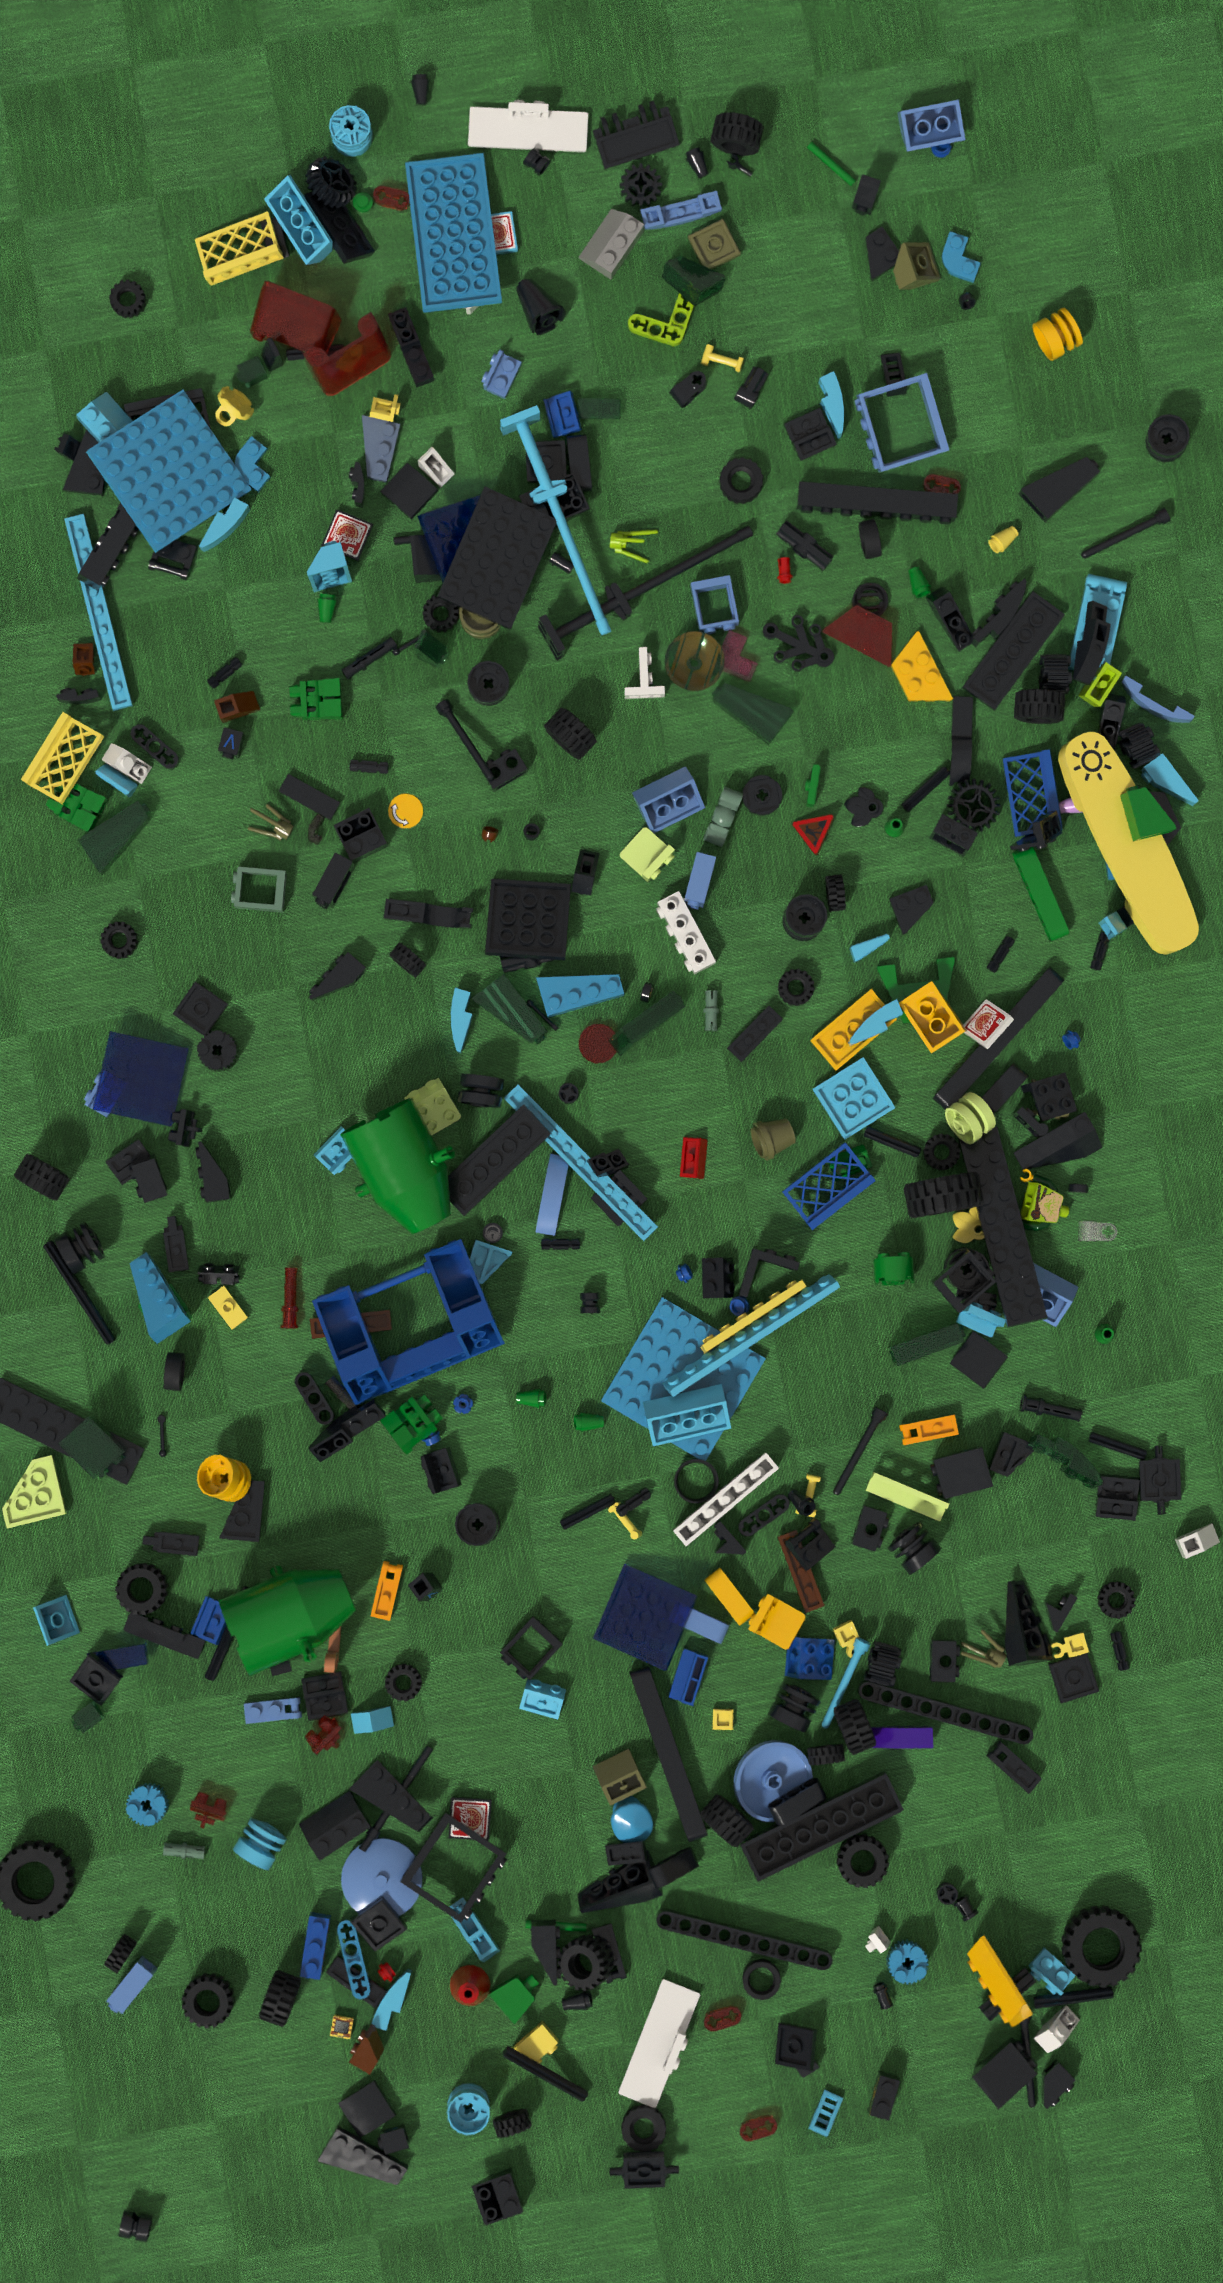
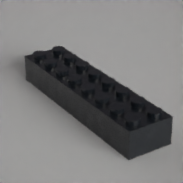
M883 1771L824 1800L784 1825L778 1826L775 1824L746 1838L740 1846L759 1882L904 1811L886 1772Z

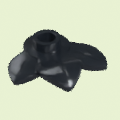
M865 787L859 788L857 797H851L844 803L846 809L854 814L851 825L856 827L868 825L872 818L879 817L884 810L883 803L875 798L872 790ZM873 804L876 805L875 811L870 810V807Z

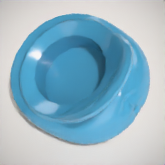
M629 1796L614 1804L611 1826L615 1836L623 1843L642 1841L650 1836L653 1830V1819L645 1805L640 1803L637 1798Z

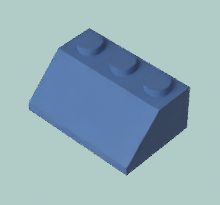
M959 100L898 112L900 131L907 152L965 140Z
M686 766L632 792L649 830L653 833L705 808L695 781Z
M1033 1263L1047 1313V1319L1043 1321L1056 1327L1072 1304L1078 1287Z

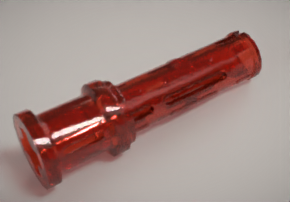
M285 1268L284 1306L281 1308L283 1324L280 1325V1328L283 1329L299 1328V1325H297V1312H299V1308L296 1306L298 1268Z

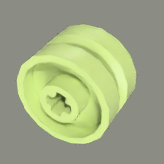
M972 1092L966 1093L958 1102L953 1103L945 1110V1118L952 1131L959 1139L968 1144L978 1141L983 1134L988 1133L996 1125L994 1114L988 1104Z

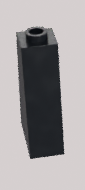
M1085 457L1024 486L1020 490L1019 495L1046 523L1100 473L1099 465L1093 459L1090 460L1088 457Z

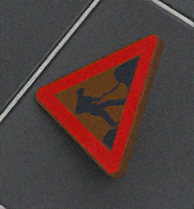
M829 814L794 821L792 826L813 854L818 855L835 817Z

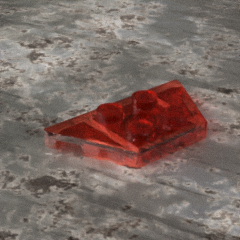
M856 605L823 629V633L888 667L891 666L892 623Z

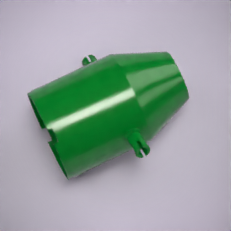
M413 1098L396 1103L376 1113L375 1119L367 1123L365 1120H362L340 1134L365 1182L355 1187L356 1193L363 1190L357 1194L360 1198L371 1194L374 1202L411 1234L427 1229L451 1215L448 1169L445 1161L454 1158L455 1151L448 1153V1151L453 1149L450 1145L443 1149H438Z
M275 1566L277 1573L274 1567L270 1569L272 1578L219 1600V1605L231 1637L236 1635L239 1644L237 1651L249 1676L301 1654L306 1662H311L309 1655H311L312 1660H315L316 1653L314 1648L323 1645L356 1611L339 1569L289 1570L283 1573L281 1566Z

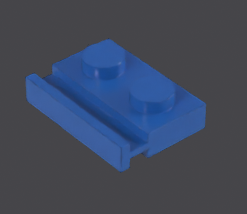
M571 391L552 396L549 399H543L553 438L556 439L560 436L582 430Z
M205 1596L190 1633L215 1645H219L227 1625L218 1600Z

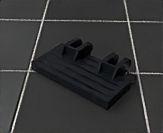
M650 101L649 107L654 120L648 122L642 104L638 105L642 124H640L639 117L636 116L622 121L624 130L621 129L617 113H613L612 121L616 128V133L613 134L609 132L605 117H600L605 136H603L601 128L593 130V135L604 170L679 146L668 106L659 109L662 118H659L655 102Z

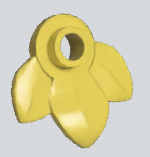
M976 1207L970 1208L969 1213L957 1212L953 1214V1221L956 1227L959 1228L952 1236L953 1239L961 1243H969L973 1239H984L982 1231L980 1233L975 1231L977 1226H981Z

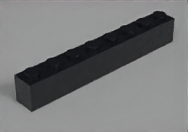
M799 481L797 509L801 510L802 513L821 511V514L832 515V512L840 513L841 516L860 514L862 518L880 516V519L890 520L892 517H897L901 521L920 519V522L931 523V520L939 521L940 524H951V522H955L957 516L958 494Z

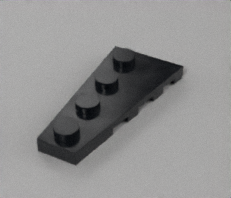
M87 429L63 491L103 496L105 479L86 453L88 449L98 444V441Z

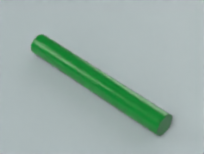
M813 142L808 145L807 148L851 187L855 184L856 180Z
M526 1920V1929H531V1920ZM556 1922V1927L560 1926V1930L586 1932V1923Z

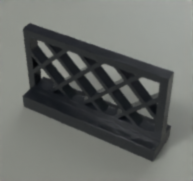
M203 389L185 391L192 403L201 402L202 411L200 414L201 416L204 414L205 422L211 429ZM175 394L124 404L125 412L131 419V416H142Z

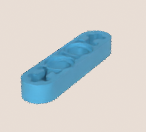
M344 1920L339 1923L337 1934L351 1992L355 1998L364 1999L370 1993V1985L356 1928L349 1920ZM343 1924H347L348 1927L351 1926L352 1930L349 1931L350 1938L354 1936L355 1941L350 1940L343 1943L342 1939H347L346 1934L341 1933L340 1930L343 1928ZM348 1944L356 1946L357 1952L355 1955L349 1956L346 1954L345 1948ZM353 1964L361 1966L362 1972L360 1975L354 1976L351 1974L350 1968ZM364 1976L365 1981H361V1986L366 1987L367 1991H364V1995L360 1996V1993L355 1992V1989L358 1988V1983L355 1982L353 1984L352 1979H359Z

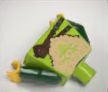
M1024 1169L1023 1172L1029 1174L1027 1179L1020 1177L1022 1182H1028L1020 1213L1024 1230L1039 1231L1049 1227L1051 1223H1057L1059 1216L1066 1218L1069 1214V1207L1062 1205L1064 1197L1058 1193V1188L1054 1183L1040 1175H1032L1030 1170Z

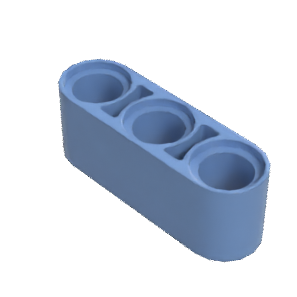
M676 1601L668 1619L722 1644L730 1626Z

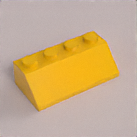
M982 1936L967 1953L970 1958L967 1963L973 1972L978 1971L981 1977L978 1980L983 1989L988 1987L991 1992L988 1997L993 2005H999L1002 2011L999 2012V2015L1004 2023L1009 2022L1014 2027L1033 2015L986 1937Z

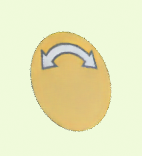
M401 794L391 801L388 814L396 826L411 828L421 820L423 807L417 797L411 794Z

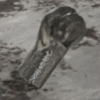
M320 814L315 815L308 827V840L315 845H319L322 840V836L317 834L325 819Z

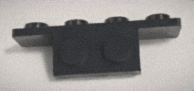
M132 1612L129 1613L123 1629L125 1632L195 1659L200 1657L205 1644L204 1639L183 1632V1628L171 1625L170 1627L165 1625L161 1619L155 1617L149 1619L139 1614L134 1615Z

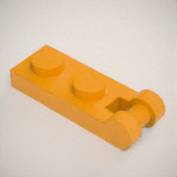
M955 1415L899 1425L900 1431L903 1432V1445L959 1434ZM911 1429H916V1437L911 1436Z
M383 1561L370 1616L390 1621L403 1565L397 1564L396 1566L389 1564L390 1562ZM387 1572L394 1573V1579L386 1578Z

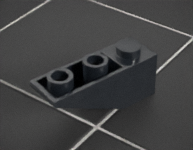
M940 587L925 598L934 615L957 651L959 652L971 645L970 641L973 635L950 591Z
M1109 693L1102 705L1097 733L1104 736L1115 751L1126 699L1125 696Z
M347 952L346 955L341 954L335 961L337 965L334 969H328L322 976L324 980L321 984H315L309 991L311 994L309 999L314 1001L354 985L367 971V968L350 953Z
M198 1142L199 1147H196L197 1159L201 1160L198 1174L199 1179H203L204 1187H200L202 1199H205L207 1203L232 1200L228 1177L205 1144Z
M531 1920V1946L553 1985L557 1986V1979H561V1973L558 1970L561 1966H557V1959H561L559 1957L560 1946H556V1939H560V1926L556 1927V1920Z

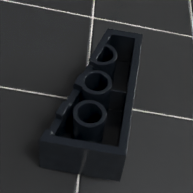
M121 502L115 516L110 519L104 534L100 536L95 549L90 553L77 579L97 591L100 586L105 587L110 579L108 576L111 569L114 571L120 562L117 559L120 553L125 554L130 545L127 543L129 538H134L139 531V528Z

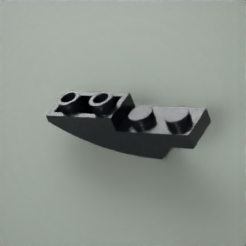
M404 307L389 313V320L416 388L435 381L407 308Z
M1025 579L1020 583L1015 581L1009 587L1010 592L1006 596L1002 594L995 600L996 605L993 609L995 613L986 620L987 624L983 628L979 626L972 633L974 637L970 642L975 648L989 635L996 640L1006 629L1023 599L1027 583Z
M1095 601L1087 603L1083 640L1077 641L1073 680L1085 685L1091 684L1101 664L1111 624L1106 622L1107 606Z
M374 1399L360 1408L355 1405L332 1422L308 1447L310 1452L319 1462L324 1461L351 1444L355 1435L386 1417L385 1411Z

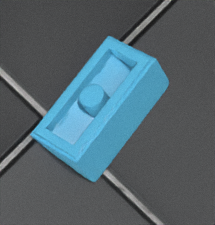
M104 764L95 771L98 777L128 797H131L138 787L135 782L108 764Z

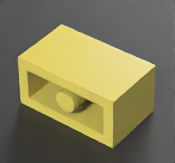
M542 2021L512 2048L541 2063V2058L546 2053L550 2055L558 2048V2038Z

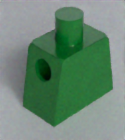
M517 1974L490 1990L489 1996L511 2022L515 2024L536 1999L535 1994L531 1990L539 1984V1981L533 1974L524 1981Z

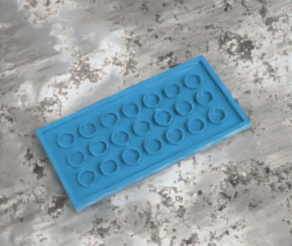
M479 153L406 162L405 167L423 313L502 303L484 154Z

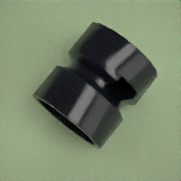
M124 2210L119 2237L130 2239L133 2236L137 2241L147 2242L153 2215L142 2213L140 2216H137L136 2212Z

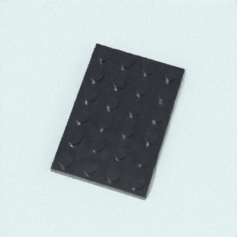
M484 486L437 597L510 630L556 525V519Z

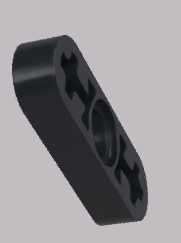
M138 724L131 729L132 739L164 768L173 770L179 765L178 755L148 728ZM137 730H145L143 734L149 739L145 746L143 745L145 743L144 739L141 737L136 738L137 734L135 732ZM152 742L160 743L161 747L158 752L150 751L149 746ZM163 752H164L168 757L174 756V758H173L174 763H173V764H171V763H168L167 765L165 764V763L167 762V760L162 756V753H163Z
M782 1494L772 1497L739 1522L738 1529L740 1533L744 1536L755 1534L787 1511L790 1504L789 1499ZM776 1499H785V1507L783 1509L780 1507L776 1508L777 1514L773 1515L772 1510L767 1505L771 1503L773 1507L777 1504ZM765 1509L769 1511L770 1517L767 1521H761L758 1518L760 1510ZM754 1515L756 1521L761 1525L757 1527L755 1523L753 1526H751V1532H748L747 1530L743 1531V1523L747 1522L749 1524L752 1521H754L753 1519H751V1517Z

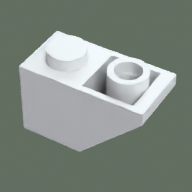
M111 743L102 758V761L140 784L143 783L152 768L124 748Z
M1212 1523L1175 1538L1182 1557L1186 1559L1206 1551L1220 1542Z
M1066 2005L1042 2026L1034 2039L1049 2053L1064 2044L1080 2020Z

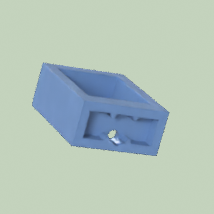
M730 575L691 582L690 588L699 633L704 632L707 635L715 633L717 629L723 628L724 631L735 629V626L739 624ZM726 588L732 619L704 625L697 593Z
M700 852L696 853L684 899L688 908L698 910L699 907L703 908L716 861L715 856Z
M142 1956L107 1999L109 2008L116 2013L120 2012L123 2014L158 1968Z

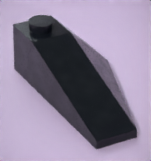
M1083 1112L1013 1154L1024 1170L1086 1158L1103 1147L1086 1112Z
M1009 1581L1007 1586L1005 1649L1009 1666L1053 1660L1049 1638L1046 1633L1043 1634L1040 1628V1617L1034 1614L1032 1609L1033 1601L1024 1581Z
M646 1850L648 1861L623 1864L616 1870L613 1868L609 1871L610 1875L601 1881H595L578 1894L580 1912L585 1913L643 1903L662 1896V1887L655 1889L647 1870L655 1865L650 1852Z

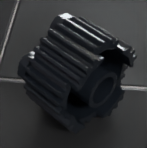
M1045 654L1040 656L1039 665L1043 666H1041L1040 676L1038 677L1039 689L1069 694V684L1072 683V672H1068V667L1071 664L1070 655Z
M1139 722L1118 732V736H1121V740L1118 741L1121 752L1130 758L1131 762H1129V765L1132 769L1144 765L1160 755L1158 746L1154 745L1151 739L1154 737V734L1149 726L1145 727L1143 723Z
M218 1030L211 1031V1034L208 1032L207 1036L204 1035V1038H201L202 1041L197 1046L198 1057H200L201 1063L215 1072L225 1071V1069L229 1070V1067L232 1068V1065H235V1061L238 1060L236 1057H239L237 1054L239 1052L237 1048L239 1047L235 1039L230 1034ZM216 1047H222V1054L220 1056L218 1054L214 1055Z
M875 1641L874 1647H871L867 1659L869 1671H865L864 1680L893 1687L896 1680V1675H894L895 1669H899L901 1665V1649L897 1646Z

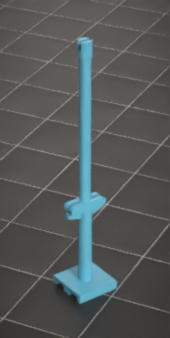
M536 405L501 419L500 429L503 436L516 430L519 432L540 484L529 495L533 498V502L536 505L548 501L602 636L610 633L611 628L602 611L557 500L558 496L567 492L565 480H550L529 428V425L540 421V411Z

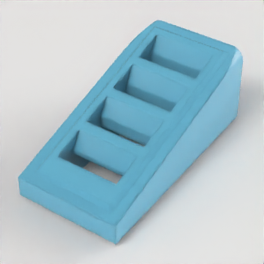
M889 934L852 945L850 952L854 963L886 943L890 939Z
M824 2090L808 2129L827 2137L843 2098ZM828 2098L835 2101L836 2105L834 2106L826 2102L825 2099ZM822 2106L832 2109V2113L821 2109ZM819 2113L829 2117V2121L818 2117ZM816 2121L826 2125V2128L815 2125Z

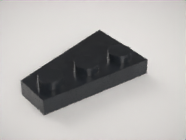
M251 1480V1485L246 1495L242 1499L235 1501L219 1539L260 1542L265 1481Z

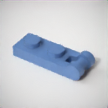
M300 1697L244 1703L246 1724L302 1718V1711H299ZM285 1705H291V1712L286 1713Z

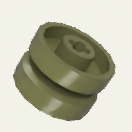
M459 609L463 629L474 638H490L502 627L465 609Z

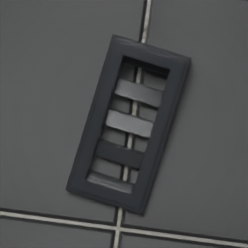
M268 338L261 356L268 371H273L283 366V362L273 339Z
M900 352L880 356L885 386L906 380ZM897 361V364L887 365L888 362ZM907 386L886 392L887 397L905 395Z

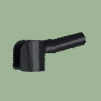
M731 154V158L736 162L730 163L727 161L728 167L741 170L751 177L753 173L739 163L737 155Z

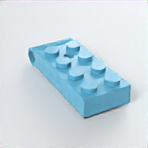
M1093 574L1087 575L1070 652L1071 664L1068 670L1074 671L1077 641L1083 640L1087 603L1090 601L1107 606L1106 622L1111 624L1107 646L1099 668L1104 662L1110 664L1127 582Z

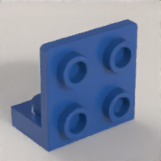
M796 1636L790 1648L787 1649L785 1676L797 1679L831 1680L835 1640Z

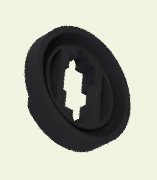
M876 583L862 584L854 592L852 598L853 609L859 616L866 619H875L881 616L888 606V595L885 589ZM867 590L876 591L875 593H863ZM878 596L882 600V602H879V605L862 606V603H858L861 597ZM878 609V610L875 611V612H866V611H864V610Z

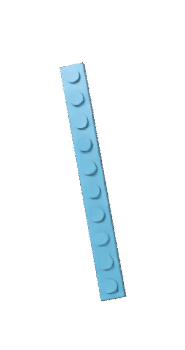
M84 514L64 519L78 574L93 550ZM80 581L112 710L131 707L133 705L103 586H100L97 591Z
M519 1085L504 1097L515 1111L524 1104L552 1133L545 1141L643 1241L658 1228L609 1176L597 1177L587 1162L590 1157Z
M830 1274L821 1277L816 1283L804 1288L795 1297L789 1298L778 1308L769 1311L760 1320L754 1321L743 1331L737 1332L731 1339L720 1343L717 1348L702 1355L699 1360L687 1365L679 1373L670 1376L663 1382L665 1389L673 1397L840 1288L837 1280Z

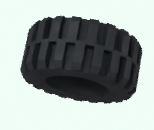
M977 1172L905 1184L904 1187L907 1211L911 1218L979 1207L984 1203L980 1176Z
M30 1840L13 1848L0 1862V1900L3 1901L4 1904L2 1906L5 1910L9 1909L12 1911L11 1915L15 1917L20 1916L22 1917L21 1920L25 1921L29 1919L40 1921L43 1918L48 1919L55 1913H58L67 1904L74 1892L73 1887L76 1884V1878H74L75 1868L71 1866V1858L69 1856L66 1857L61 1847L58 1849L54 1843H45L44 1840L33 1842ZM40 1862L46 1865L52 1872L54 1886L46 1897L32 1899L20 1890L17 1883V1875L20 1868L26 1863Z
M1090 1906L1088 1910L1085 1908L1080 1910V1914L1074 1915L1071 1918V1923L1069 1925L1066 1924L1064 1928L1065 1934L1062 1935L1061 1939L1063 1947H1061L1062 1954L1070 1970L1082 1982L1085 1981L1091 1986L1099 1985L1100 1988H1106L1107 1985L1113 1987L1118 1985L1117 1982L1121 1980L1123 1982L1126 1981L1130 1972L1132 1974L1135 1972L1136 1963L1139 1964L1141 1959L1139 1953L1142 1952V1945L1139 1941L1141 1939L1136 1931V1927L1120 1911L1110 1909L1108 1906ZM1097 1928L1112 1930L1120 1941V1949L1117 1956L1111 1962L1104 1965H1095L1089 1962L1084 1956L1082 1948L1086 1936Z

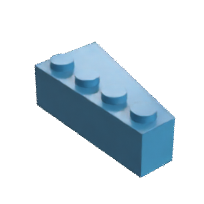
M619 974L536 977L547 1018L624 996Z
M146 1252L132 1261L130 1267L148 1334L158 1344L191 1321L150 1255Z

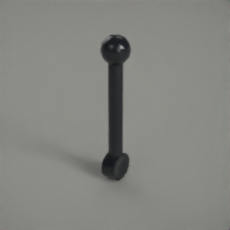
M423 631L420 636L399 648H394L392 650L393 655L397 656L400 654V651L419 640L427 639L429 632Z
M532 1000L526 1002V1006L531 1007L555 1031L559 1029L534 1005Z
M160 1415L157 1419L160 1423L161 1450L159 1455L160 1457H165L167 1455L164 1441V1422L166 1417Z

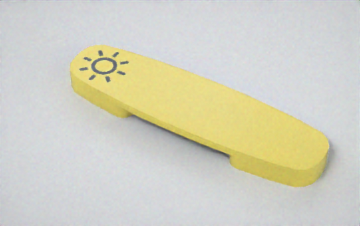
M1087 732L1073 738L1062 746L1059 751L1058 762L1073 804L1078 811L1083 812L1093 837L1126 898L1125 909L1152 950L1157 953L1167 955L1189 946L1198 936L1199 925L1183 880L1163 836L1158 835L1134 842L1132 840L1120 795L1127 792V788L1136 786L1104 736L1096 732Z

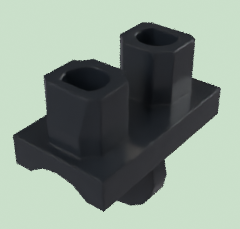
M181 1109V1111L172 1112L171 1120L173 1123H179L178 1131L171 1130L169 1132V1141L176 1143L175 1145L190 1147L191 1139L195 1140L196 1132L202 1133V1128H197L198 1120L194 1119V1111Z

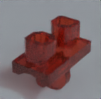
M324 1715L318 1722V1726L323 1730L319 1734L310 1730L305 1735L306 1741L310 1744L312 1751L316 1755L323 1748L328 1751L331 1747L335 1749L340 1747L337 1740L341 1737L338 1732L342 1728L336 1718L330 1719Z
M201 1792L197 1794L195 1800L191 1801L190 1810L200 1813L196 1814L195 1820L201 1821V1828H205L206 1823L214 1826L215 1819L225 1821L226 1800L216 1798L214 1807L206 1805L209 1795Z

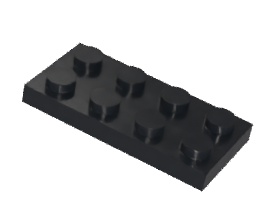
M313 192L304 195L333 241L332 246L343 264L372 256L375 250L346 205L340 208L335 206L331 208L329 204L324 206L323 201H318V198L312 195Z

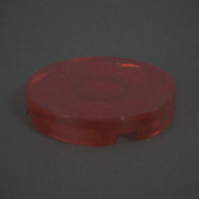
M593 1024L586 1027L581 1033L579 1050L587 1061L595 1064L605 1063L616 1054L618 1038L609 1026Z

